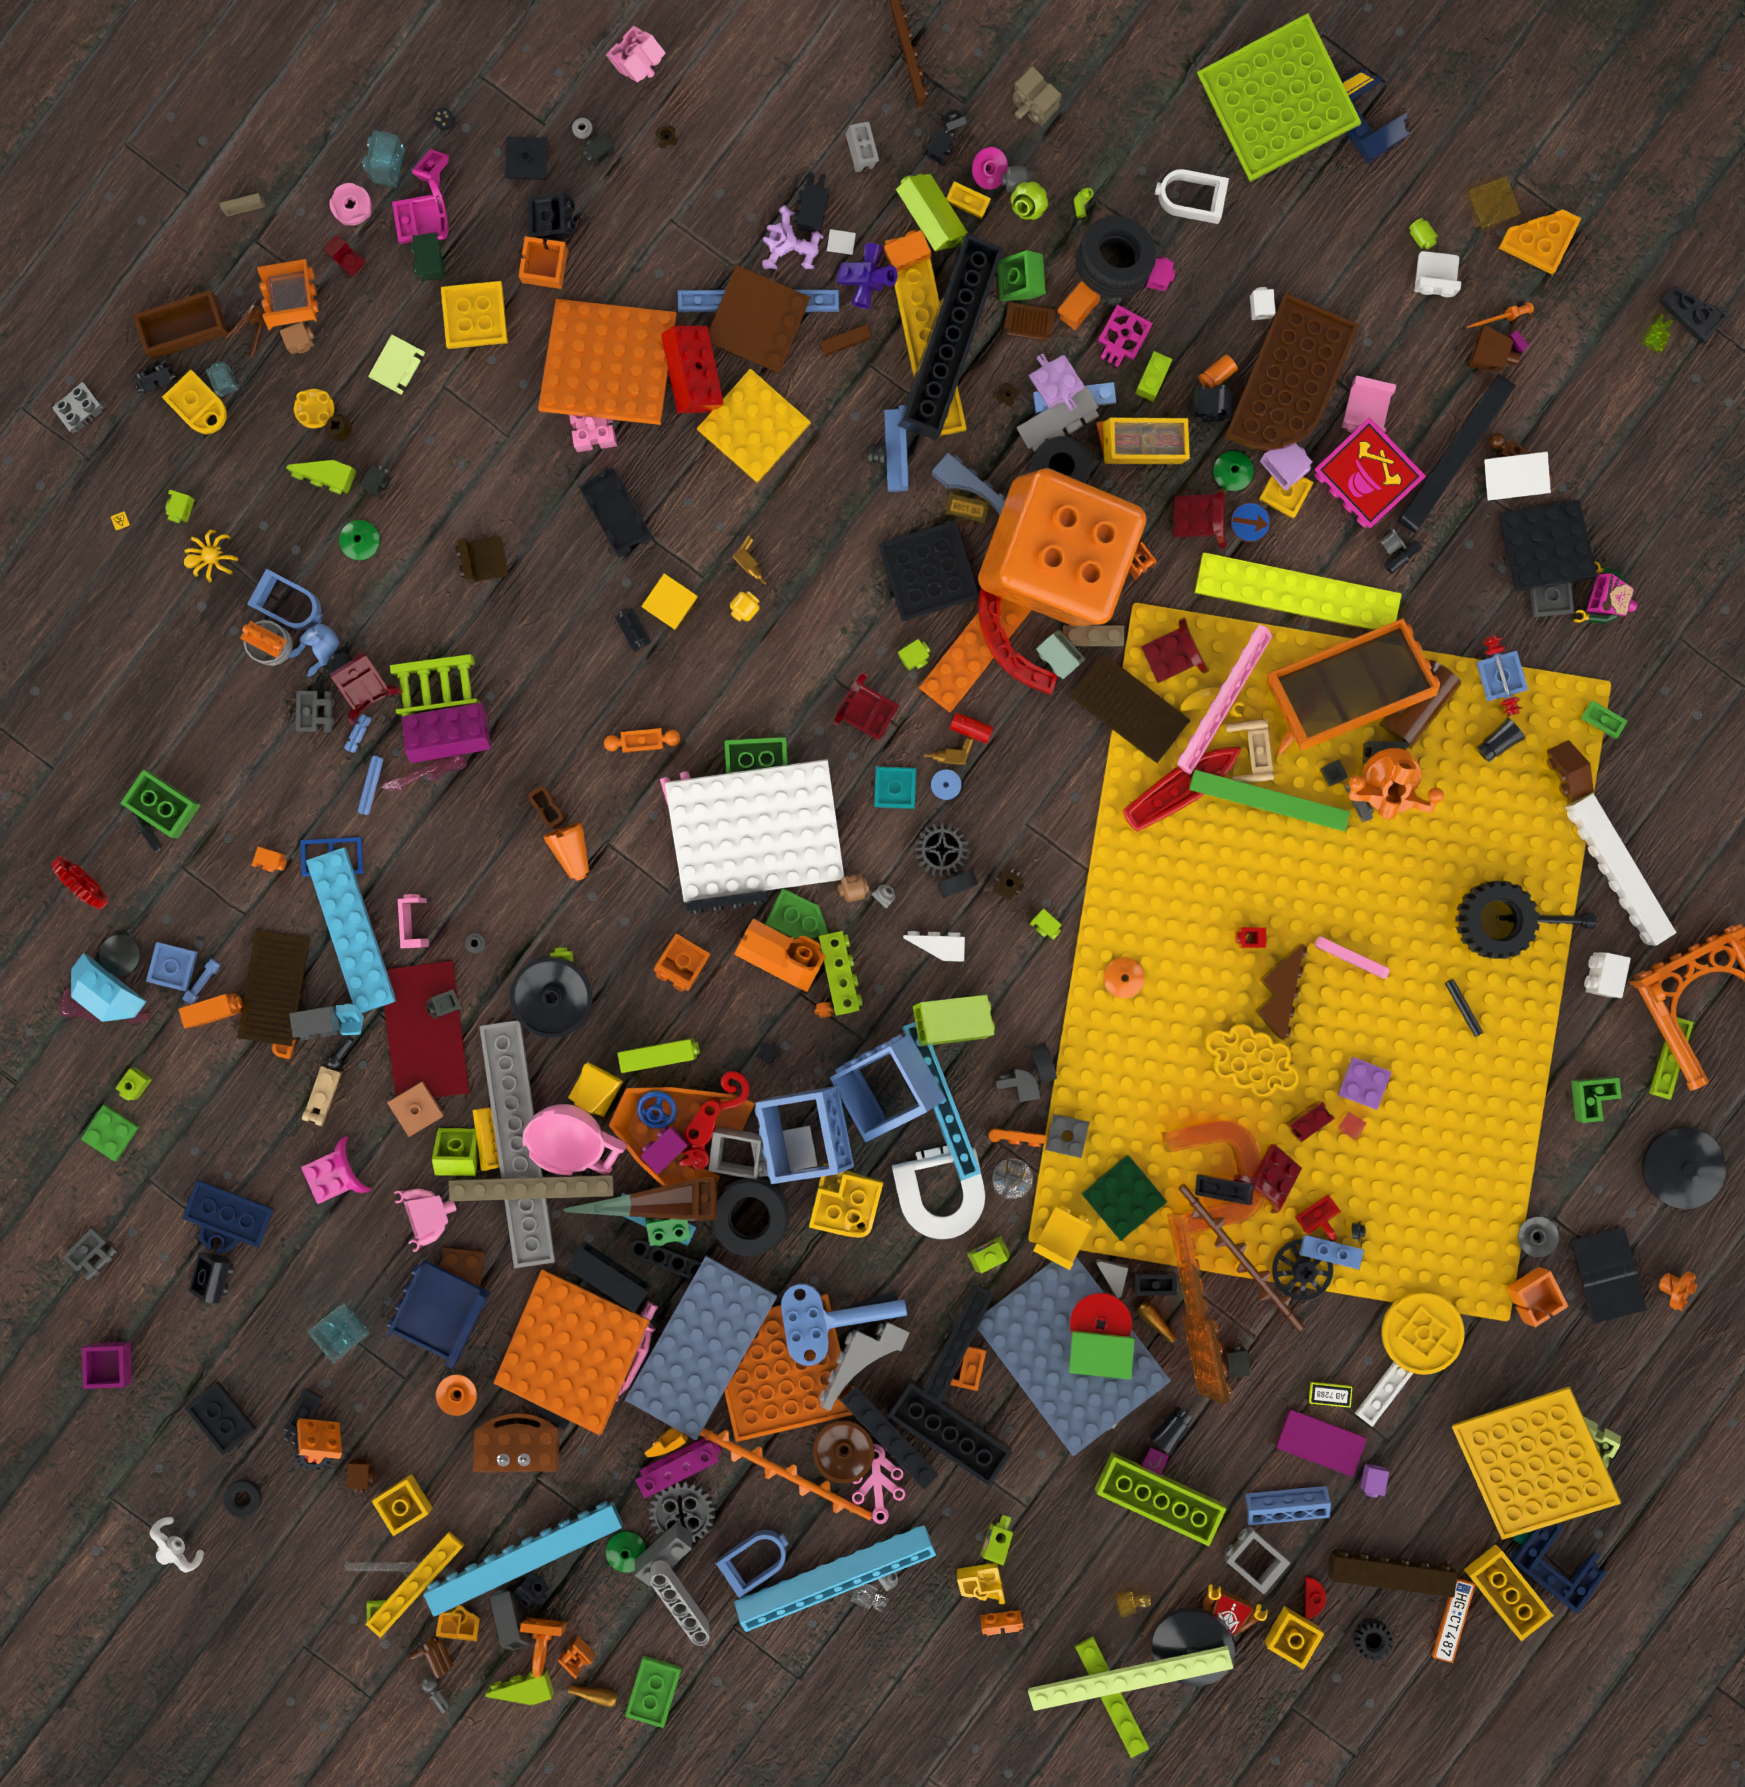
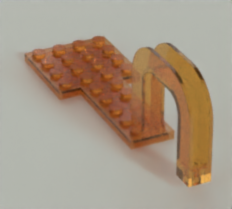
M1212 1121L1161 1132L1165 1152H1176L1219 1142L1228 1144L1234 1152L1238 1175L1253 1178L1262 1161L1259 1146L1254 1136L1245 1127L1234 1122ZM1254 1190L1252 1205L1226 1202L1204 1208L1213 1218L1223 1217L1225 1219L1223 1226L1244 1222L1254 1216L1262 1206L1265 1198ZM1195 1209L1179 1213H1169L1167 1217L1187 1310L1186 1313H1182L1197 1391L1199 1395L1218 1403H1230L1231 1389L1229 1384H1226L1225 1379L1227 1369L1221 1360L1223 1350L1216 1335L1218 1334V1326L1206 1314L1208 1304L1206 1299H1203L1202 1291L1204 1290V1285L1198 1275L1200 1265L1194 1255V1250L1196 1249L1195 1241L1190 1233L1211 1228L1204 1219H1192L1191 1216Z

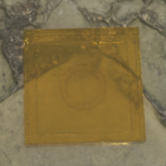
M1506 176L1467 192L1481 230L1521 214Z

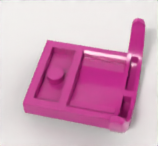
M434 179L429 180L433 195L392 202L398 242L400 244L438 237V240L447 238L448 219L440 189Z
M347 1136L338 1141L333 1153L301 1167L317 1204L350 1189L358 1193L371 1191L370 1187H366L356 1178L350 1168L346 1156Z

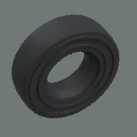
M247 1479L233 1482L224 1494L225 1508L235 1517L243 1518L252 1515L258 1510L262 1502V1493L259 1486ZM237 1492H248L251 1498L250 1503L246 1506H240L235 1500Z

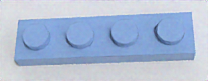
M1114 382L1087 385L1098 406L1116 404ZM1034 392L1036 414L1042 413L1048 409V406L1039 392Z

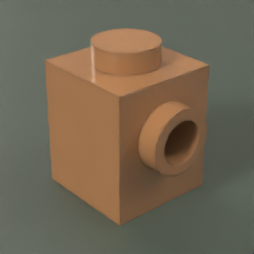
M303 322L280 330L285 346L291 354L307 352L310 350V347L314 346L312 341L315 338L310 326L307 327Z

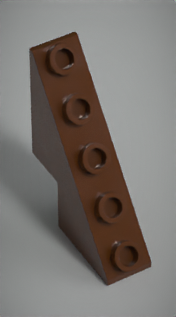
M1298 944L1259 979L1272 993V996L1259 1006L1255 1012L1276 1036L1283 1041L1289 1038L1291 1033L1289 1021L1295 1013L1293 1001L1299 993L1297 981L1302 976L1303 967L1301 966V961L1307 953V947L1304 944Z

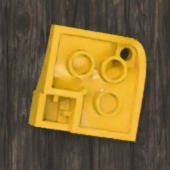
M848 1170L835 1175L821 1176L809 1227L849 1237L860 1238L868 1235L874 1222L883 1181L862 1176ZM863 1222L865 1226L860 1228L857 1224Z

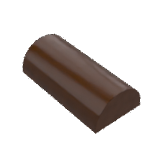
M1429 660L1433 676L1436 675L1440 682L1438 694L1385 716L1379 723L1381 727L1399 741L1409 742L1408 748L1412 749L1462 685L1460 679L1453 672L1433 660ZM1418 674L1397 701L1426 690Z

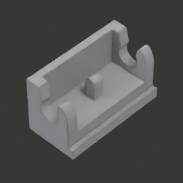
M869 122L850 125L846 132V138L855 172H861L866 166L872 169L876 162H879L870 124Z

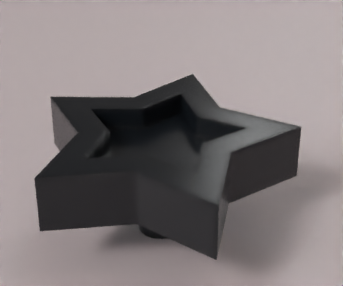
M775 1042L770 1045L761 1043V1051L756 1057L764 1058L769 1065L772 1058L780 1056L775 1051Z

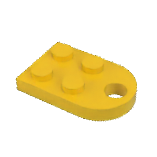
M193 370L184 375L162 396L176 413L192 429L199 433L212 434L217 432L226 421L227 411L224 403ZM212 415L217 416V423L212 426L208 425V418Z

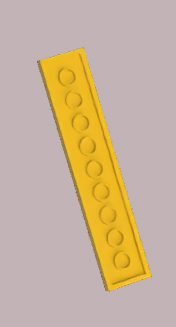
M930 259L897 272L898 277L894 285L913 376H915L940 303ZM958 386L940 436L967 430Z

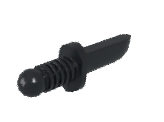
M132 812L131 817L136 825L139 826L138 828H140L137 830L138 834H143L157 854L160 852L161 847L149 829L151 824L145 825L144 820Z

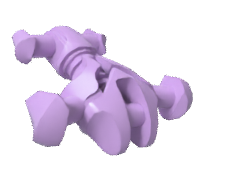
M784 205L779 209L782 215V223L767 226V230L771 233L769 238L764 237L763 241L769 247L771 255L768 260L762 261V266L764 269L771 268L777 270L775 263L779 256L782 258L789 251L795 250L799 252V255H806L804 262L801 263L804 269H813L814 266L811 264L813 258L819 253L818 243L820 238L823 239V235L815 231L811 232L812 238L810 242H807L805 239L797 240L792 225H789L790 216H794L795 212H792Z

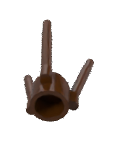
M253 304L249 306L244 315L229 330V335L225 336L228 339L233 333L237 334L247 322L253 326L257 323L258 327L249 355L250 358L254 356L261 330L265 323L263 318L265 312Z

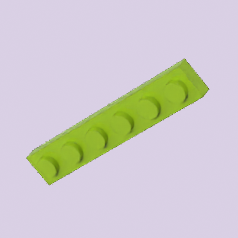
M1093 1636L1075 1645L1089 1675L1110 1671ZM1122 1693L1101 1696L1130 1757L1133 1758L1148 1750L1149 1746Z

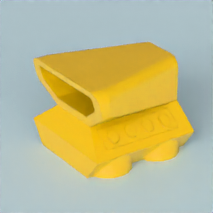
M587 1062V1064H584L581 1075L568 1098L585 1111L604 1117L623 1081L598 1066Z

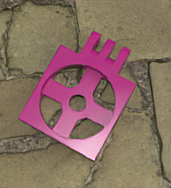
M1117 305L1098 339L1099 343L1106 346L1100 358L1104 360L1107 353H1109L1110 357L1107 362L1110 364L1114 357L1118 358L1114 365L1116 367L1120 365L1124 356L1133 361L1153 323ZM1118 317H1129L1127 322L1122 325L1113 321ZM1136 321L1141 326L1142 336L1133 330ZM1109 329L1118 335L1115 344L1109 341ZM1128 329L1129 335L1123 336L1121 331ZM1126 340L1137 343L1133 349L1125 350L1122 348Z

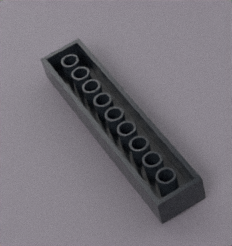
M968 233L961 240L898 423L899 427L934 441L941 435L1004 248Z

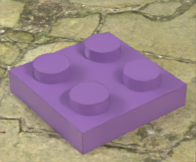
M1352 1057L1337 1095L1377 1110L1391 1071Z

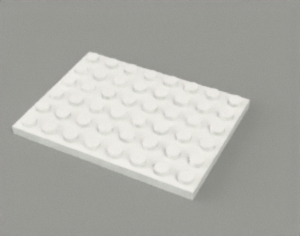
M828 759L665 782L684 902L836 881L844 877Z

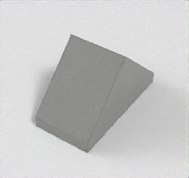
M1102 1259L1095 1260L1117 1298H1120L1128 1267Z

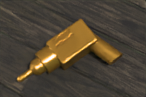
M748 535L738 552L733 555V558L751 578L754 577L766 585L756 560L747 552L754 542Z
M965 739L962 750H938V752L933 754H924V757H932L933 760H937V763L966 765L974 739Z

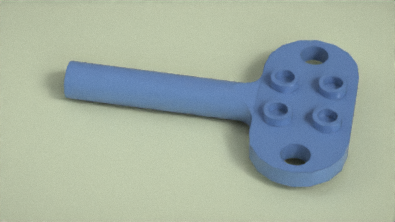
M806 1283L790 1286L785 1291L781 1300V1310L790 1356L797 1363L806 1366L815 1365L825 1358L829 1343L828 1331L831 1328L907 1316L905 1299L827 1312L823 1308L819 1292L813 1286ZM796 1289H803L806 1296L803 1299H797L794 1296V1292ZM806 1350H813L816 1353V1357L813 1360L806 1359L804 1356Z

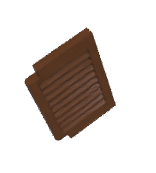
M1008 302L1004 329H1008L1007 335L1047 341L1048 336L1052 337L1056 310Z

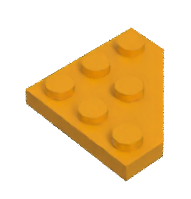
M1560 210L1554 214L1528 221L1525 224L1510 227L1499 249L1553 275L1581 218L1565 210Z

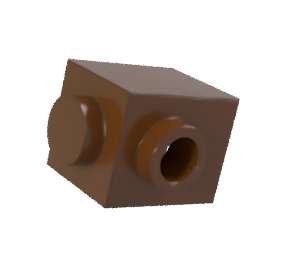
M352 1459L348 1463L347 1489H353L354 1492H364L375 1482V1470H372L373 1460Z

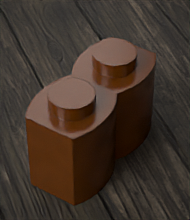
M539 786L529 793L531 804L540 811L541 819L548 827L555 829L566 822L564 812L559 806L555 805L554 797L548 789Z

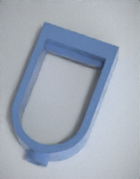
M268 569L265 570L247 604L296 630H307L315 624H320L323 619L321 604L314 594ZM277 580L295 588L310 598L312 613L307 620L302 623H290L262 608Z
M760 1530L717 1558L716 1565L740 1598L782 1568L786 1556V1546L789 1545V1542L784 1534L779 1535L772 1530ZM769 1539L774 1541L781 1550L780 1559L758 1576L745 1583L730 1559L758 1540Z

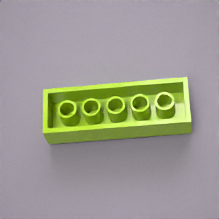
M1111 1452L1095 1487L1097 1495L1207 1546H1210L1226 1511V1507L1222 1502L1147 1469L1114 1452Z

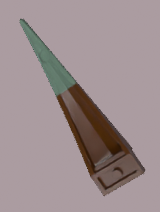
M694 1178L626 1196L568 1207L563 1210L571 1213L686 1221L716 1220L717 1178Z

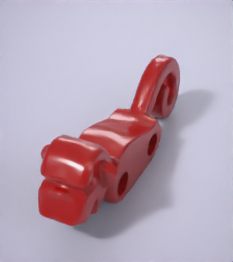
M728 1071L723 1075L721 1086L725 1091L729 1093L737 1091V1086L729 1083L730 1079H735L741 1084L742 1093L735 1099L720 1102L717 1098H710L703 1103L686 1128L685 1136L692 1147L683 1150L682 1153L686 1156L680 1159L679 1165L688 1166L689 1168L693 1166L694 1170H701L709 1164L710 1153L706 1148V1143L713 1136L719 1113L724 1109L734 1108L743 1104L749 1096L750 1085L744 1075L737 1071ZM707 1106H713L715 1112H709ZM691 1129H696L699 1135H693Z

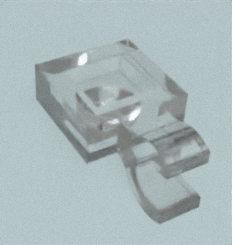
M864 1584L854 1589L850 1601L867 1609L873 1605L876 1610L883 1612L889 1599L876 1594V1587Z

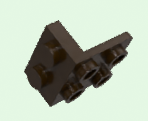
M500 537L470 542L466 538L458 539L456 554L458 558H461L462 566H459L461 578H465L468 583H474L508 575L503 542Z

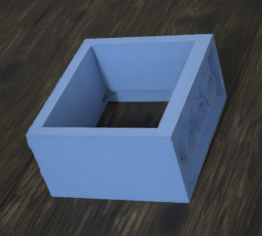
M838 1086L775 1096L755 1103V1114L760 1125L759 1135L763 1140V1155L767 1161V1175L771 1184L835 1175L854 1167ZM816 1099L829 1165L790 1171L778 1105Z

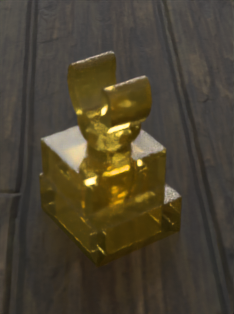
M1131 1591L1115 1594L1117 1611L1121 1618L1136 1613L1135 1607L1151 1606L1148 1594L1140 1595L1134 1598Z

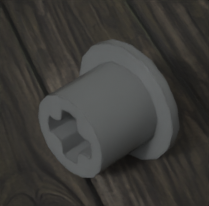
M1392 527L1390 528L1392 532L1379 540L1389 555L1402 546L1404 549L1407 548Z

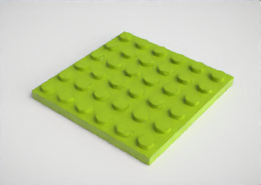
M1308 13L1197 72L1249 182L1361 125V120Z

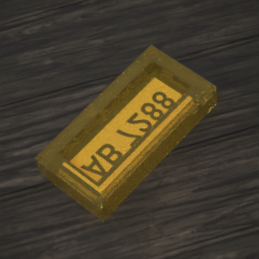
M950 493L945 514L985 523L989 502Z

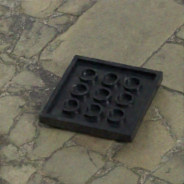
M1579 500L1499 513L1498 520L1515 592L1597 577Z
M956 520L878 544L902 622L979 599L978 590Z

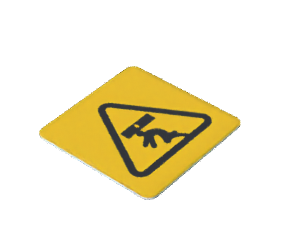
M125 512L111 516L115 530L130 525Z

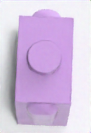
M1297 444L1279 450H1270L1260 460L1261 464L1285 491L1311 470L1310 465L1312 463L1305 450Z

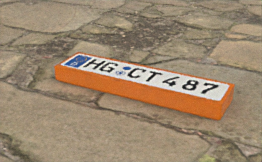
M1457 1578L1455 1597H1448L1432 1652L1433 1658L1453 1663L1476 1585L1474 1582Z

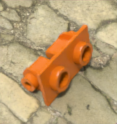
M252 621L248 625L245 624L242 629L243 634L240 639L275 658H278L287 642L284 638Z
M1021 1610L980 1615L982 1634H987V1636L1001 1634L1000 1628H1004L1005 1633L1019 1632V1630L1023 1629Z

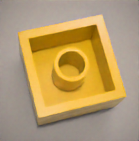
M412 1474L381 1492L372 1500V1503L393 1536L427 1516L433 1509Z
M1284 1606L1264 1642L1268 1649L1304 1670L1324 1633L1318 1625Z

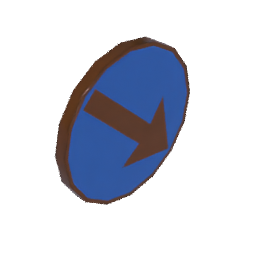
M1246 502L1239 505L1233 511L1230 518V528L1239 540L1247 543L1256 542L1268 533L1270 516L1262 505Z

